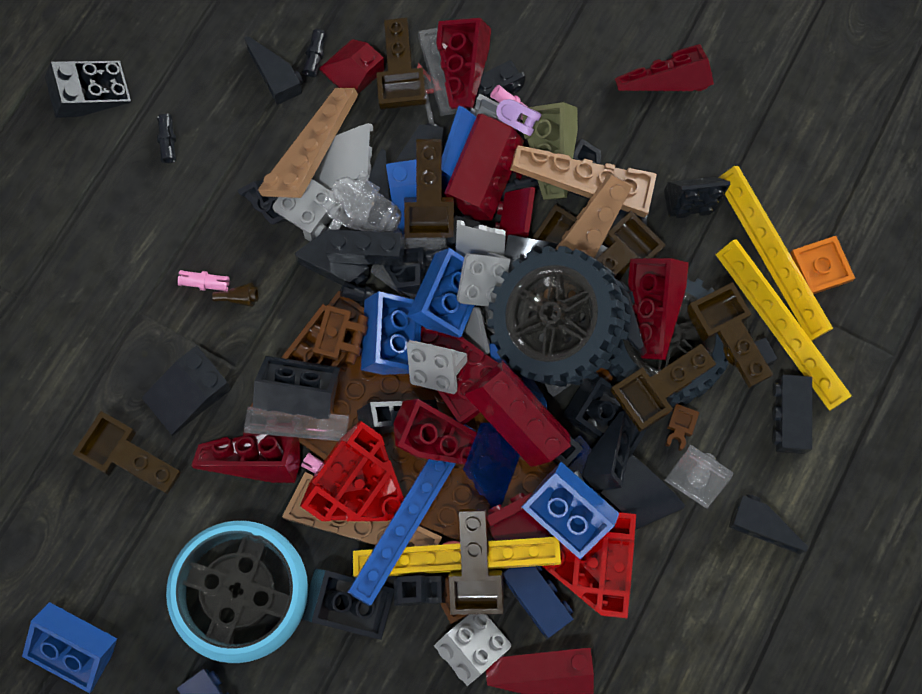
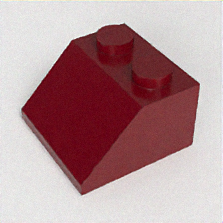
M534 187L506 192L504 201L500 200L498 204L497 215L502 216L501 222H496L495 228L505 230V246L508 235L528 238L535 194Z

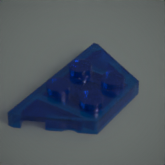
M490 422L480 424L463 468L468 478L474 482L479 494L484 495L489 502V509L499 504L502 506L520 458L516 450Z

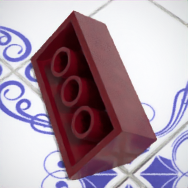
M478 114L444 194L447 197H453L455 206L464 215L470 216L474 220H492L512 172L510 167L515 149L518 145L522 146L524 140L513 127L484 114Z
M504 361L464 392L468 400L530 467L551 462L571 446L570 434Z

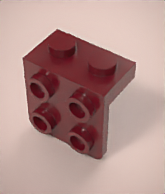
M520 493L510 499L511 504L503 508L499 504L487 511L489 514L486 516L487 528L494 541L550 537L547 529L522 508V505L532 493L526 496L524 493Z

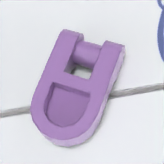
M511 99L501 101L496 110L499 120L529 136L534 131L533 126L535 122L539 121L542 115ZM521 114L528 116L524 124L518 121Z

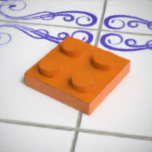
M837 236L794 249L790 253L813 294L852 282L855 279Z

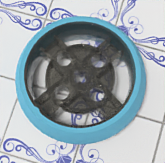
M250 521L220 523L205 529L193 537L176 557L167 582V606L176 631L196 652L220 662H250L274 652L291 637L303 617L308 597L306 570L294 546L274 529ZM231 540H242L238 552L225 554L214 560L208 567L196 564L213 547ZM268 548L279 557L287 571L289 595L277 591L274 574L263 561ZM248 559L252 560V570L243 573L240 568L242 562ZM212 576H218L219 585L215 589H209L207 587L208 579ZM238 584H241L240 588L244 590L242 596L238 594L237 598H235L232 589L233 587L238 588ZM187 587L199 591L201 608L211 621L207 634H204L197 627L190 615L186 597ZM262 592L267 593L269 597L267 604L257 606L255 601L257 595ZM227 609H232L235 614L233 621L230 623H224L222 620V614ZM267 615L280 618L277 624L262 637L248 643L232 644L237 631L249 629L259 624Z

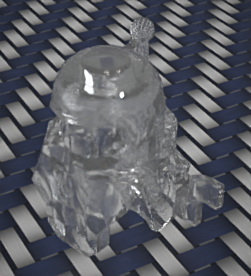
M361 171L357 180H353L348 176L336 180L322 204L329 216L333 218L329 226L331 230H339L343 224L354 230L401 233V229L398 228L401 222V211L397 205L379 193L380 187L368 181L370 175L364 171Z

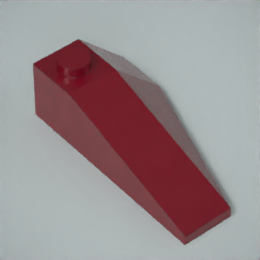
M481 18L438 22L436 44L442 62L440 64L445 75V87L451 109H458V106H462L465 109L473 108L489 53L491 28Z
M700 44L671 53L672 58L666 61L657 59L653 61V64L648 69L637 68L615 78L619 91H702L710 85H714L709 59Z
M672 258L630 259L628 285L629 290L633 292L635 302L633 308L635 314H637L639 329L647 352L644 356L641 355L644 359H666L687 287L689 262Z
M419 399L403 401L393 423L395 446L417 458L489 468L498 446L496 443Z
M272 424L265 426L266 430L252 433L251 430L243 432V436L229 439L225 437L199 444L191 466L194 469L271 483H295L301 462L298 425Z
M591 648L500 657L486 670L487 686L521 694H594Z

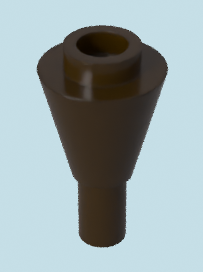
M248 283L228 291L213 292L212 298L213 301H229L253 307L255 302H258L259 292L253 283Z

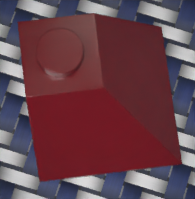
M352 39L324 63L319 70L338 88H355L359 94L377 78V72H384V57L367 42Z

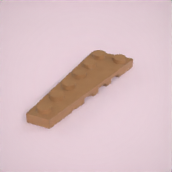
M335 88L271 173L264 177V182L258 189L262 196L301 198L358 96L355 88Z
M520 145L515 149L510 170L587 198L593 196L610 173L633 185L621 210L632 211L635 215L644 218L649 212L657 175L632 168L627 170L615 168V165L607 163L599 165L592 163V160L583 159V161L571 159L568 155L554 154L549 151Z
M609 173L590 198L587 206L576 217V222L562 236V240L555 250H558L559 246H566L571 250L578 249L595 258L633 185ZM570 275L553 276L538 285L528 300L564 316L578 290V287L573 283L576 277Z
M305 472L282 517L292 522L376 545L391 520L320 521L300 507L309 482L313 475ZM418 526L406 547L439 545L442 537Z

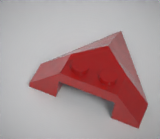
M362 421L358 422L340 438L312 477L300 507L320 521L391 520L404 497L391 460L388 458L382 436Z
M619 513L615 526L581 559L559 541L561 564L542 567L601 616L628 619L636 514Z

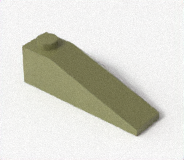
M565 102L528 107L542 114L539 121H536L533 126L534 131L532 135L524 134V138L528 140L529 147L549 151L554 154L568 155L573 159L578 131L577 107ZM523 114V124L525 123V121H526V119H527V117H528V116H526V115H524V114ZM538 180L543 200L567 198L568 190Z

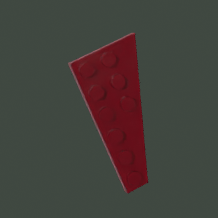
M421 325V343L467 353V363L456 375L457 392L451 394L438 391L456 420L464 425L480 414V411L468 400L464 392L499 363L463 337L458 338L426 329Z

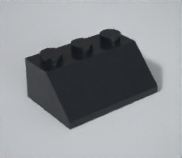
M265 356L254 381L253 408H259L264 411L285 412L289 415L310 416L315 419H329L334 405L340 367Z

